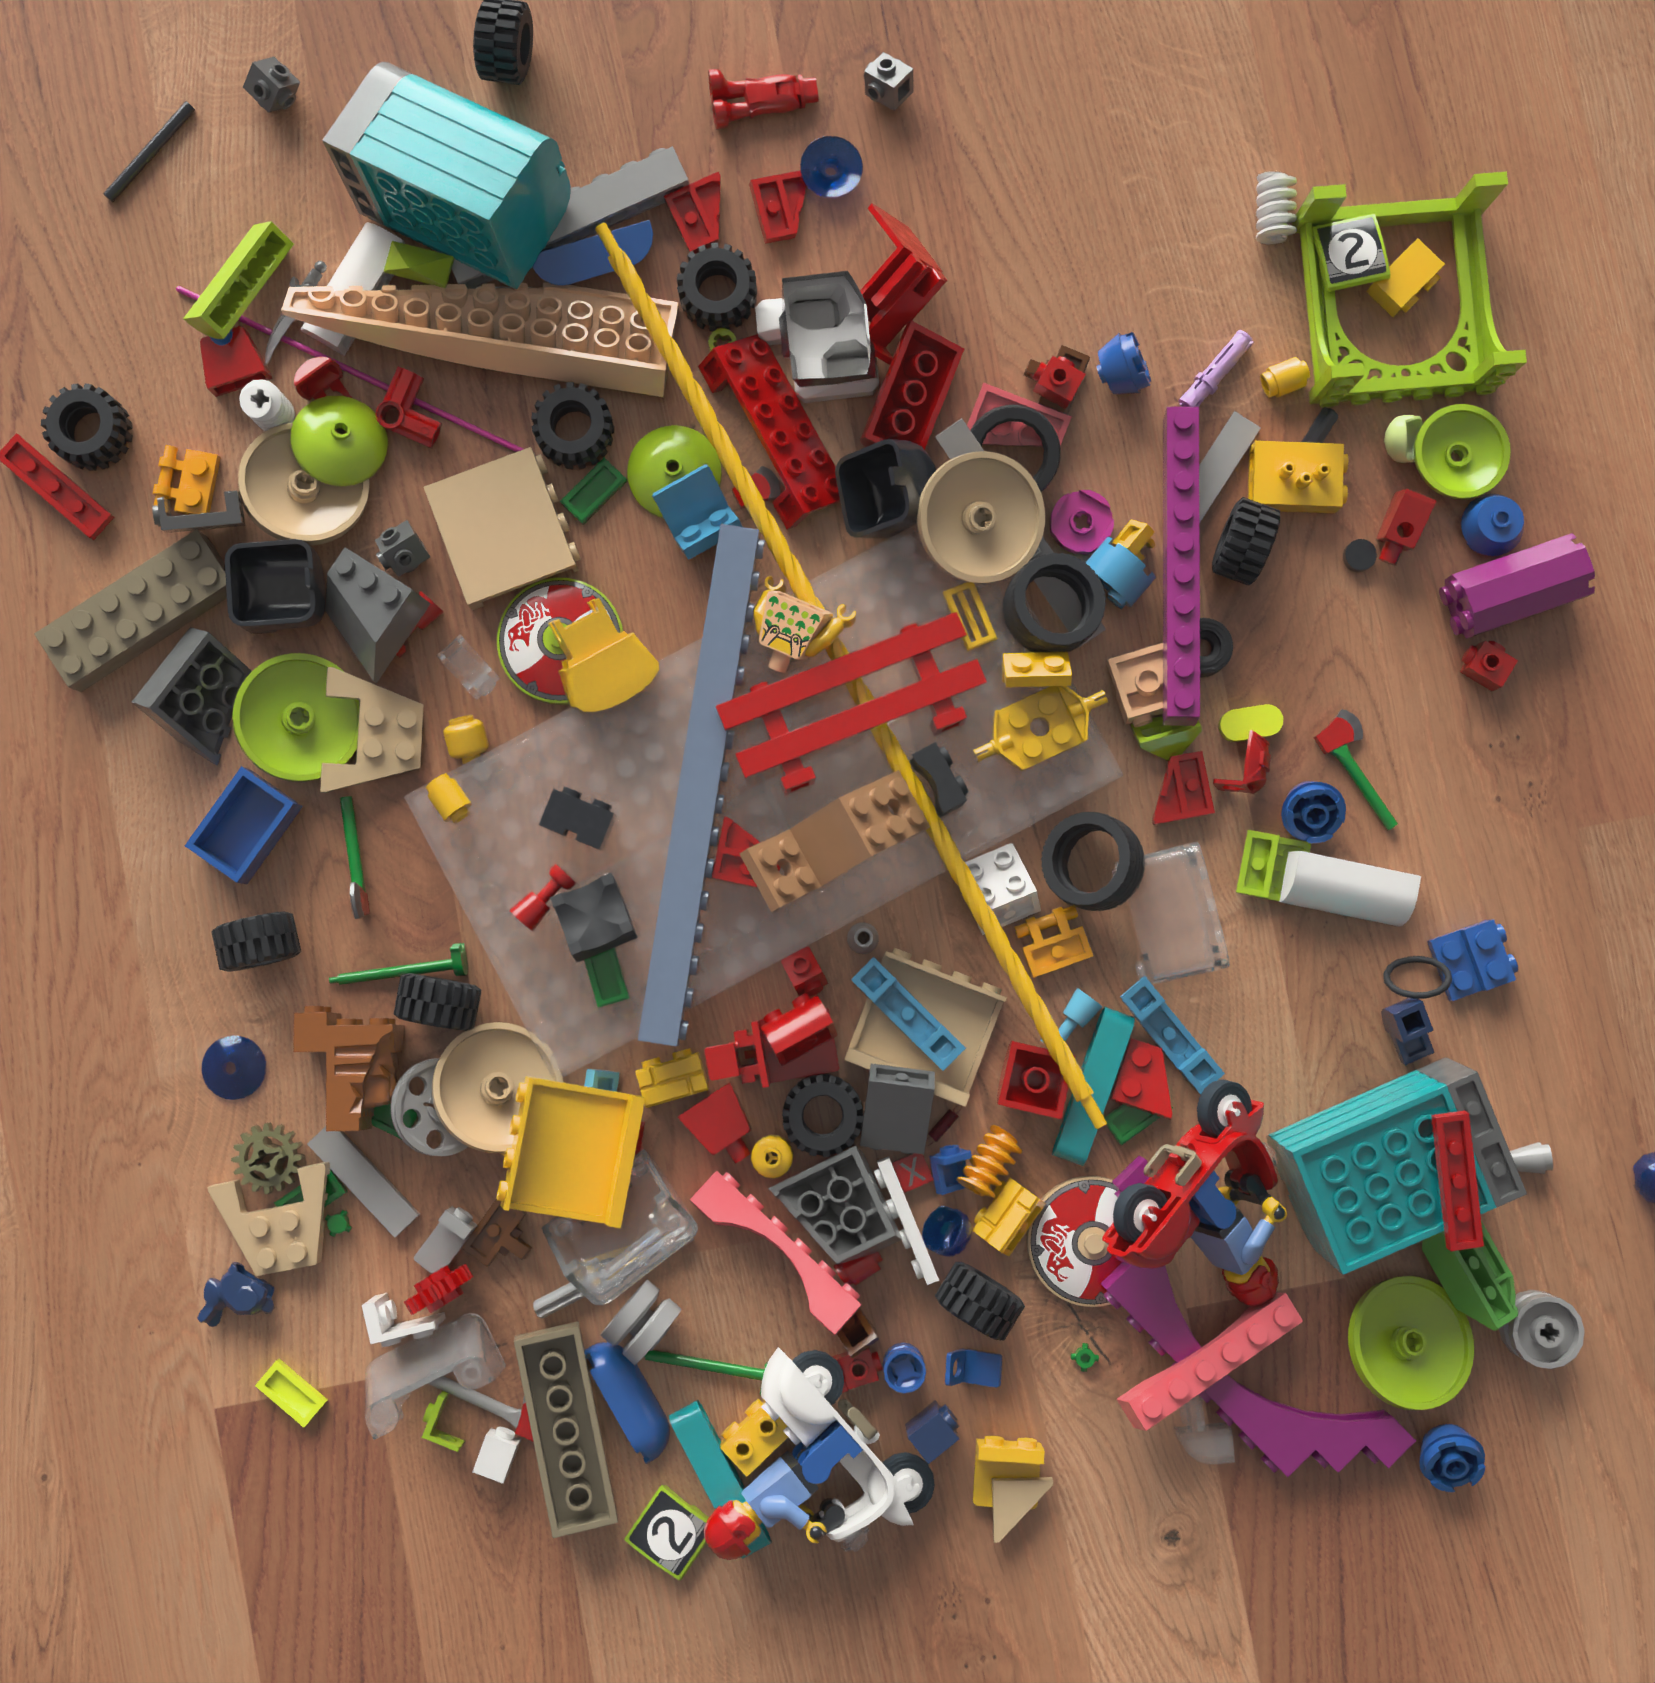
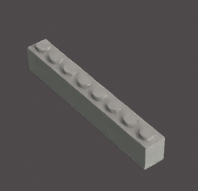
M673 146L668 149L659 148L650 153L648 158L639 162L630 161L624 164L619 171L610 175L601 174L595 177L592 183L581 188L572 187L567 210L542 251L588 238L597 233L595 228L599 224L606 223L608 228L665 203V195L689 185V180ZM455 259L453 261L451 269L458 284H465L467 289H474L494 280V278Z

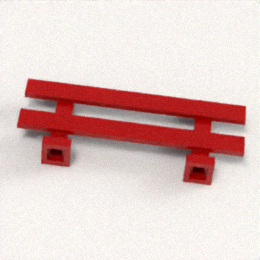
M951 613L921 626H918L917 623L907 625L899 630L900 634L770 685H768V682H761L752 686L749 689V693L716 705L715 708L725 731L760 718L769 738L766 742L735 753L744 778H749L780 765L784 774L780 778V785L784 795L815 784L816 776L811 766L804 768L800 757L930 706L934 715L929 724L934 736L964 725L967 719L963 706L955 708L951 697L987 683L978 660L974 659L940 673L931 653L933 649L967 636L958 613ZM910 659L919 680L918 682L789 732L780 709Z

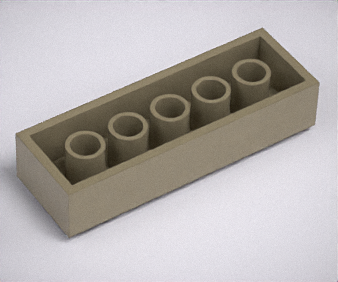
M196 529L37 631L34 635L69 688L83 692L227 599L225 563L209 538Z
M579 1321L516 1335L514 1337V1346L552 1537L557 1538L618 1523Z

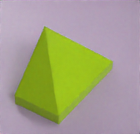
M392 241L384 272L446 288L454 257Z
M1163 715L1152 718L1153 721L1141 727H1134V724H1131V730L1140 748L1167 761L1171 756L1183 754L1202 732V726L1199 721L1195 726L1163 725Z

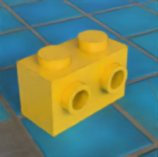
M760 1399L754 1401L745 1411L747 1417L739 1425L734 1421L721 1434L724 1439L721 1441L720 1449L746 1477L788 1438L783 1432L787 1427L783 1420L779 1417L774 1421L761 1407L766 1402L765 1400L763 1402Z

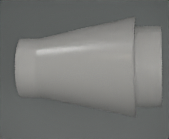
M861 922L850 928L847 934V942L854 952L868 954L877 947L879 935L874 926ZM860 932H866L869 935L870 939L866 944H861L857 940Z
M1540 1142L1510 1151L1516 1168L1520 1172L1545 1174V1171L1553 1170V1158L1549 1144L1541 1145Z

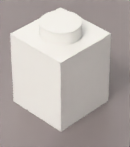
M491 1428L485 1436L473 1473L504 1483L510 1472L521 1438L515 1437V1432L508 1428Z

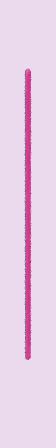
M181 286L176 288L177 292L196 301L200 297V295ZM242 315L238 319V321L265 334L271 335L273 331ZM284 335L280 339V341L314 357L331 358ZM335 360L342 370L386 391L388 390L390 385ZM416 398L414 402L415 405L515 452L523 450V448L420 399Z

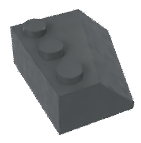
M345 547L327 573L325 612L372 680L377 683L430 603L408 586Z
M190 627L133 699L132 703L177 741L211 763L218 765L221 754H218L224 737L228 738L231 730L229 723L233 715V706L237 692L252 671L209 632Z
M857 1146L768 1188L836 1264L874 1254L903 1240L866 1157Z

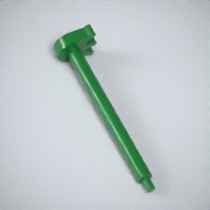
M465 943L452 944V947H450L451 959L341 973L337 977H329V983L343 985L401 977V975L408 973L425 974L454 970L456 976H465L468 973Z
M649 1350L644 1356L645 1360L760 1381L763 1380V1374L768 1364L766 1362L764 1369L658 1350Z

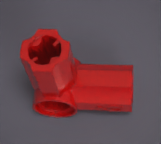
M398 366L383 402L376 408V420L388 431L395 432L432 449L439 437L442 423L412 410L424 378ZM390 409H398L400 413L398 421L394 424H387L385 419L386 413Z

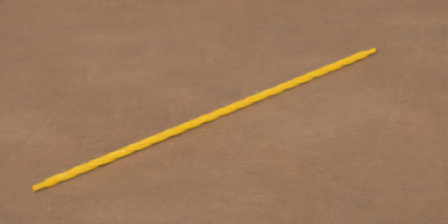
M599 224L595 230L610 255L607 258L611 266L620 277L622 285L636 311L644 320L650 336L667 362L684 397L691 405L709 442L715 448L720 462L733 485L740 493L743 503L755 525L764 536L767 546L779 568L788 579L794 595L802 601L824 609L822 603L814 595L812 586L798 560L790 551L788 543L774 517L765 507L764 500L750 474L741 464L740 457L725 429L717 421L716 414L701 386L693 378L692 371L677 343L669 335L666 323L655 303L645 292L642 280L631 260L618 246L607 224ZM838 637L831 645L825 648L831 660L849 654L847 648ZM862 678L845 684L856 705L874 699ZM887 723L870 729L880 749L886 755L892 771H900L918 806L923 811L930 825V828L926 829L927 834L935 843L937 851L951 877L959 886L966 904L976 922L984 931L991 949L1001 967L1009 976L1015 992L1034 1021L1036 1029L1050 1055L1058 1064L1061 1074L1075 1100L1081 1102L1095 1129L1101 1128L1107 1122L1091 1095L1094 1093L1086 1082L1083 1072L1070 1048L1060 1036L1056 1023L1043 1000L1035 991L1032 980L1018 955L1011 948L1004 930L994 912L986 903L979 885L969 867L961 858L960 852L945 824L937 815L930 797L920 779L912 770L910 762L896 736L887 726Z

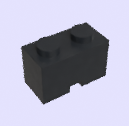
M565 786L562 792L553 789L539 826L567 837L569 831L577 834L575 840L603 851L617 818V815L610 811L612 805L595 798L592 804L580 799L582 793Z

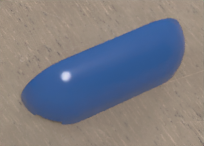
M650 220L611 231L618 246L627 254L633 265L639 263L648 254L653 241V230ZM598 235L542 251L532 266L543 280L554 285H569L614 271L607 258L610 255Z
M608 1342L594 1344L585 1349V1356L593 1367L590 1372L631 1446L637 1454L641 1452L644 1462L648 1464L658 1458L668 1444L670 1437L668 1419L638 1365H634L622 1355L623 1347L618 1344L612 1346Z

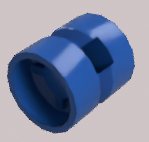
M904 1342L894 1344L888 1348L884 1354L882 1365L885 1380L889 1387L900 1393H910L920 1388L925 1380L926 1368L923 1355L919 1349L912 1344Z

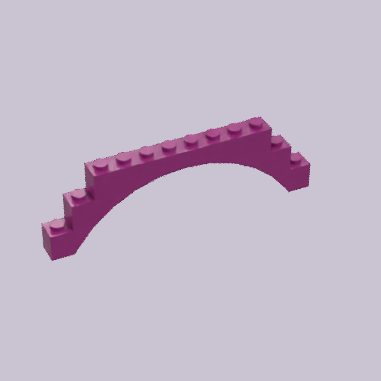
M1140 1155L1112 1181L1118 1189L1114 1193L1117 1198L1128 1186L1137 1183L1144 1184L1149 1177L1145 1176L1143 1172L1148 1161ZM1122 1262L1101 1282L1107 1290L1103 1296L1117 1310L1123 1306L1130 1315L1126 1320L1139 1333L1145 1329L1153 1337L1148 1343L1162 1357L1168 1353L1175 1360L1171 1366L1202 1348L1193 1337L1175 1302L1166 1266L1148 1269L1138 1268ZM1228 1374L1199 1394L1206 1403L1212 1399L1220 1407L1216 1413L1229 1427L1234 1422L1242 1430L1238 1436L1252 1450L1258 1446L1264 1452L1260 1459L1274 1473L1280 1469L1287 1477L1310 1455L1324 1469L1330 1465L1339 1473L1360 1451L1374 1464L1380 1461L1389 1469L1416 1442L1401 1424L1384 1409L1346 1414L1301 1410L1269 1400L1236 1382Z

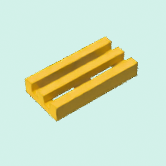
M965 582L943 591L942 594L950 613H958L965 629L952 598V595H957L976 641L971 642L965 629L967 636L961 638L966 652L997 641V636L974 583ZM968 589L988 635L982 638L963 593L964 590Z

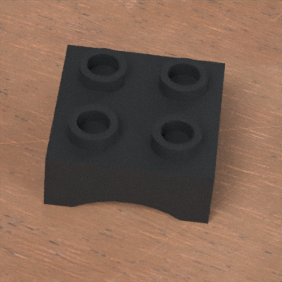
M934 742L912 754L913 758L910 760L914 771L921 774L930 784L935 797V809L940 818L965 804L967 801L965 796H967L966 794L969 791L960 775L954 777L950 769L953 761L944 746L939 749L937 743Z
M612 873L601 876L594 882L576 890L550 897L571 955L577 963L638 938Z

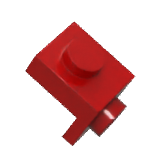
M809 946L781 960L799 996L806 993L810 997L823 990V986L829 984Z

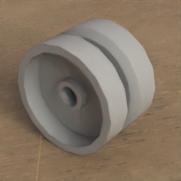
M648 1279L637 1289L600 1334L613 1346L619 1344L630 1333L632 1337L624 1346L622 1355L634 1365L649 1350L652 1351L670 1330V1325L682 1310L669 1298L663 1300L652 1311L650 1307L659 1297L660 1289Z
M1527 1290L1517 1293L1515 1306L1518 1309V1316L1499 1328L1501 1340L1509 1351L1536 1367L1547 1369L1565 1366L1576 1358L1583 1346L1585 1330L1581 1316L1575 1308L1561 1298L1544 1291Z

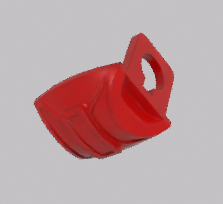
M322 356L312 358L303 363L295 374L294 387L298 394L306 400L310 401L312 398L316 400L326 397L325 391L329 388L333 392H339L345 397L352 398L339 380L343 377L341 367L331 358Z
M1250 730L1243 781L1213 779V785L1216 789L1255 794L1264 787L1267 773L1270 772L1272 757L1269 754L1270 743L1255 731Z

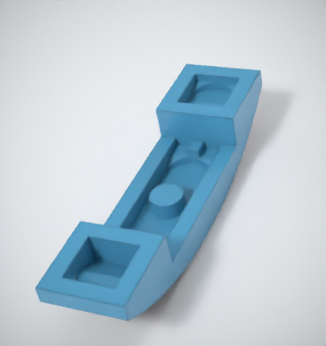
M874 957L851 979L942 1071L966 1049Z
M1145 976L1120 996L1121 1000L1158 1047L1162 1048L1167 1058L1199 1094H1202L1203 1090L1210 1083L1219 1080L1225 1074L1167 1006L1163 997Z

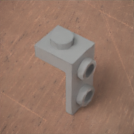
M451 1206L446 1209L438 1220L439 1224L414 1256V1261L430 1273H434L440 1268L449 1265L476 1228L477 1224L472 1221L473 1217L460 1207L455 1208Z

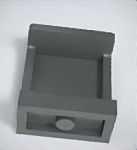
M237 490L224 492L226 511L172 516L170 501L164 497L157 498L158 505L152 506L155 525L161 526V530L166 533L245 526L243 504Z
M871 1063L863 1124L861 1127L860 1146L869 1147L873 1150L886 1149L901 1151L905 1154H924L935 1090V1072Z

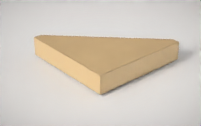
M1052 1477L992 1478L994 1543L1000 1542L1053 1486Z

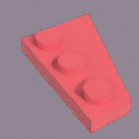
M983 383L967 424L970 430L981 416L994 408L1004 405H1022L1038 411L1048 419L1058 435L1061 446L1072 416ZM1012 421L997 425L987 434L982 445L1043 447L1041 438L1032 427L1022 422Z

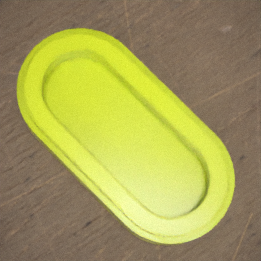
M1270 704L1233 709L1226 712L1220 718L1218 728L1222 737L1230 742L1248 740L1250 730L1255 731L1264 738L1280 731L1283 726V715L1276 706Z

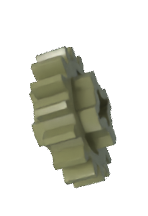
M271 1122L265 1123L263 1131L259 1125L251 1127L252 1135L247 1132L240 1135L244 1144L238 1143L233 1147L236 1151H239V1156L231 1158V1161L239 1163L240 1166L234 1171V1174L243 1173L245 1177L242 1179L241 1184L246 1185L252 1182V1192L259 1191L262 1186L265 1194L272 1193L274 1186L279 1192L285 1189L284 1181L289 1184L296 1181L292 1173H298L297 1169L301 1166L297 1165V1161L305 1158L304 1154H297V1149L303 1144L302 1142L293 1143L292 1139L296 1134L294 1131L284 1134L285 1125H278L273 1130ZM268 1137L278 1139L283 1145L279 1146L272 1143L271 1138ZM252 1146L254 1151L251 1159L248 1160L249 1151ZM279 1152V1155L273 1157L274 1159L258 1164V1161L262 1160L267 1154ZM288 1156V1164L284 1171L283 1163ZM256 1170L264 1173L266 1179L257 1176L253 1171Z

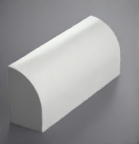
M366 222L327 286H331L334 291H344L349 289V286H362L363 290H382V285H388L394 276L384 272L391 242L396 241L405 244L404 241L389 231L373 223ZM304 322L300 329L305 334L343 356L355 339L354 337Z
M1303 851L1288 852L1280 902L1400 927L1409 920L1413 913L1418 897L1421 876Z

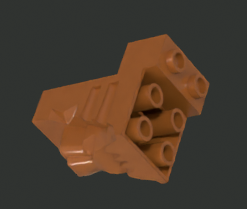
M304 1006V1013H294L293 1052H326V1132L372 1129L371 1118L374 1116V1107L391 1104L392 1095L398 1083L397 1072L399 1070L397 1053L402 1052L405 1025H396V1019L369 1018V1025H363V1019H341V1013H331V1007Z

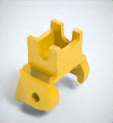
M600 598L587 602L592 613L566 627H563L560 619L548 623L567 658L562 661L563 669L558 671L566 697L571 707H576L582 712H596L627 701L642 691L659 671V662L640 642L635 633L617 632Z

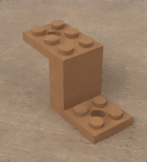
M898 770L837 798L791 829L740 853V856L770 911L773 912L837 880L881 852L930 828V825L913 797L908 784ZM888 806L892 808L894 815L891 814V812L888 809ZM777 864L783 869L785 876L779 873Z

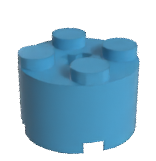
M1107 537L1086 561V564L1095 571L1101 580V584L1109 592L1108 600L1122 610L1125 605L1132 607L1156 579V576L1153 572L1147 576L1143 571L1146 565L1119 542L1113 547L1111 545L1112 538Z

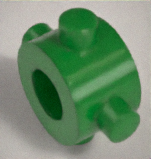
M342 1210L341 1213L332 1216L327 1214L325 1220L328 1221L327 1226L330 1230V1236L335 1237L336 1234L344 1231L349 1233L352 1227L349 1225L347 1211Z
M1082 1343V1347L1078 1348L1075 1353H1071L1070 1356L1071 1360H1075L1081 1367L1082 1372H1087V1368H1090L1095 1361H1099V1355H1094L1088 1343Z

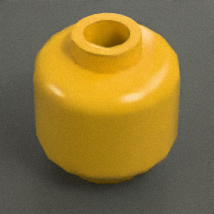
M465 715L449 720V725L444 728L443 735L450 757L454 759L461 758L463 764L480 760V753L485 752L489 747L483 722L479 719H474L473 715Z
M779 1135L762 1137L752 1149L751 1161L754 1169L758 1174L766 1178L781 1177L792 1165L793 1151L791 1145ZM771 1152H775L778 1156H773ZM767 1153H768V1155H769V1157H770L768 1161H766V1154H767ZM772 1160H777L776 1163L770 1164Z

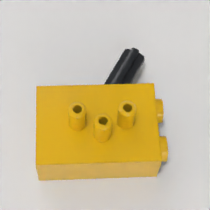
M1327 407L1322 408L1301 442L1255 441L1249 448L1248 499L1275 508L1281 512L1335 514L1343 507V504H1346L1348 487L1343 485V473H1346L1348 470V454H1344V444L1323 443L1338 419V414L1335 410Z

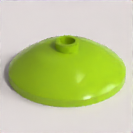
M326 396L310 402L298 413L291 428V448L298 464L311 477L329 485L350 486L369 479L380 469L387 454L388 437L386 429L376 420L375 412L366 404L350 397ZM338 428H342L346 431V433L340 435L336 433L335 430Z
M1469 404L1450 405L1436 411L1423 423L1414 443V460L1422 479L1437 493L1454 499H1470L1487 493L1503 478L1510 462V442L1500 421L1485 409ZM1452 452H1455L1459 455V462H1456L1451 458Z
M664 426L649 432L636 444L628 461L627 478L631 492L637 502L651 514L663 518L652 497L653 493L705 464L710 467L720 487L722 477L721 463L715 448L700 432L685 426ZM670 463H677L679 465L677 471L670 472L667 470Z

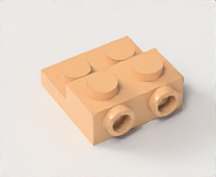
M1163 643L1107 660V666L1116 689L1115 696L1125 725L1133 723L1134 727H1141L1153 721L1152 716L1163 713Z

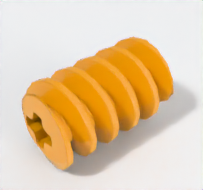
M991 1125L990 1130L993 1134L988 1133L983 1137L986 1145L980 1144L976 1148L980 1156L972 1155L969 1161L973 1167L964 1166L962 1172L966 1178L957 1177V1181L966 1189L979 1196L984 1197L985 1195L994 1198L995 1193L991 1190L990 1186H1002L1001 1181L996 1177L997 1174L1008 1176L1009 1172L1003 1166L1004 1163L1015 1165L1016 1161L1011 1157V1152L1022 1154L1023 1151L1017 1145L1018 1141L1015 1137L1001 1127Z

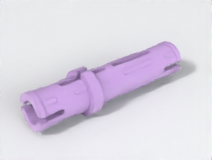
M1242 330L1236 332L1231 341L1215 357L1203 373L1199 372L1194 378L1195 382L1178 400L1181 407H1199L1209 394L1215 393L1218 389L1217 385L1253 345L1254 342L1250 335Z

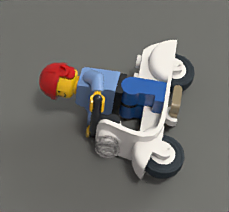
M778 1347L769 1359L761 1385V1397L766 1402L761 1407L774 1421L779 1417L787 1425L783 1432L796 1446L792 1450V1454L786 1451L742 1491L741 1494L745 1498V1502L729 1500L722 1507L719 1505L715 1508V1511L708 1518L704 1527V1538L708 1547L719 1558L733 1560L744 1555L747 1556L751 1553L748 1545L761 1534L759 1524L763 1522L767 1528H770L781 1519L788 1520L799 1530L802 1528L806 1530L807 1538L812 1543H819L818 1540L827 1535L831 1540L841 1542V1548L845 1552L851 1550L856 1552L869 1539L867 1536L869 1527L867 1525L878 1517L882 1516L889 1522L901 1526L914 1525L909 1514L925 1507L932 1498L935 1487L934 1475L927 1462L915 1454L904 1452L894 1454L882 1463L866 1445L876 1442L880 1434L863 1414L853 1407L848 1400H839L838 1408L854 1425L853 1430L832 1407L842 1394L844 1376L838 1361L828 1353L818 1350L801 1353L792 1361ZM840 1462L859 1483L864 1494L845 1508L835 1498L824 1499L820 1504V1511L814 1514L803 1502L819 1489L816 1484L826 1481L830 1476L831 1469Z

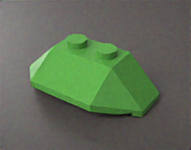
M1483 1223L1484 1247L1450 1251L1446 1248L1444 1231L1424 1239L1422 1251L1457 1310L1493 1331L1498 1330L1518 1316V1309L1515 1306L1516 1294L1513 1275Z

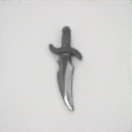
M317 261L314 269L312 268L301 285H299L297 278L292 277L290 287H316L323 276L322 273L326 271L327 265L323 261ZM282 314L278 318L267 344L265 365L268 364L276 346L295 320L294 318Z

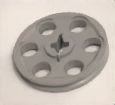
M439 1058L428 1059L412 1066L398 1081L391 1099V1118L397 1134L411 1149L430 1156H449L463 1151L468 1146L459 1142L446 1130L434 1107L423 1105V1103L434 1104L432 1098V1079ZM414 1077L421 1078L424 1083V1090L417 1096L413 1095L409 1090V1083ZM409 1109H413L418 1115V1122L412 1128L406 1127L403 1123V1115ZM433 1130H437L441 1134L442 1139L440 1145L435 1149L430 1148L426 1142L427 1135Z

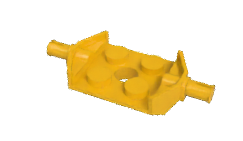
M1050 686L1007 707L995 710L993 714L992 740L989 741L990 743L973 749V753L978 755L987 751L976 757L978 762L992 755H1000L1009 764L1023 771L1088 740L1089 713L1092 709L1108 703V699L1104 697L1094 701L1105 695L1103 690L1087 698H1082L1067 686ZM1035 719L1044 720L1048 725L1047 734L1044 736L1034 735L1030 729L1031 722Z

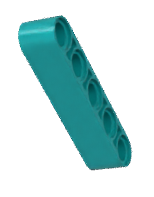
M1105 1006L1099 1015L1081 1066L1085 1080L1094 1092L1091 1095L1102 1114L1104 1113L1135 1023V1017ZM1073 1094L1055 1140L1052 1155L1084 1166L1098 1129H1095L1081 1102H1077Z
M696 1400L670 1414L669 1420L714 1509L719 1505L722 1507L729 1500L745 1502L746 1500L741 1494L745 1486L731 1459L720 1449L721 1440L700 1401ZM763 1522L759 1524L761 1534L748 1545L751 1553L747 1556L772 1543L769 1532Z

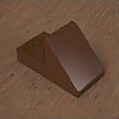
M861 1308L857 1310L837 1333L851 1358H854L879 1340L875 1327L866 1318Z

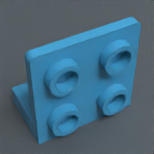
M707 464L652 495L677 545L688 560L718 543L720 524L743 527L739 518L729 507Z

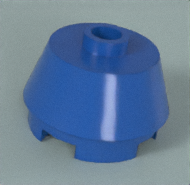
M1134 332L1125 335L1118 333L1098 350L1100 365H1097L1099 377L1103 384L1107 382L1113 394L1141 393V389L1151 385L1148 366L1138 347L1140 344Z
M1499 494L1481 495L1471 501L1466 507L1461 520L1462 533L1467 541V545L1479 554L1488 556L1506 554L1518 545L1523 536V512L1520 506L1508 497Z
M1305 781L1293 787L1288 793L1282 806V822L1286 830L1295 838L1308 843H1322L1333 837L1332 834L1344 823L1346 804L1342 794L1332 785L1323 782Z
M1442 1424L1430 1429L1425 1434L1421 1445L1419 1465L1422 1474L1431 1482L1432 1486L1441 1491L1455 1492L1454 1487L1463 1486L1469 1482L1471 1486H1474L1483 1477L1485 1472L1484 1449L1462 1427L1454 1424Z

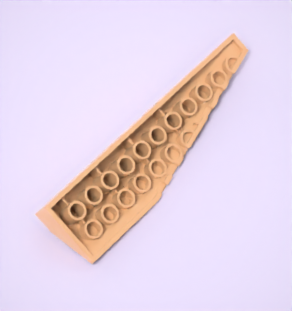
M521 283L518 289L495 288V284H482V286L475 289H467L465 284H447L446 288L435 285H412V290H396L395 285H382V290H363L362 286H349V289L344 291H334L331 286L289 287L282 307V315L350 337L413 354L501 372L574 382L576 384L582 383L589 386L659 397L664 396L669 366L660 354L645 326L644 320L636 311L628 294L573 285H554L551 283H543V287L528 288L527 283ZM651 298L666 323L669 335L673 338L679 302Z

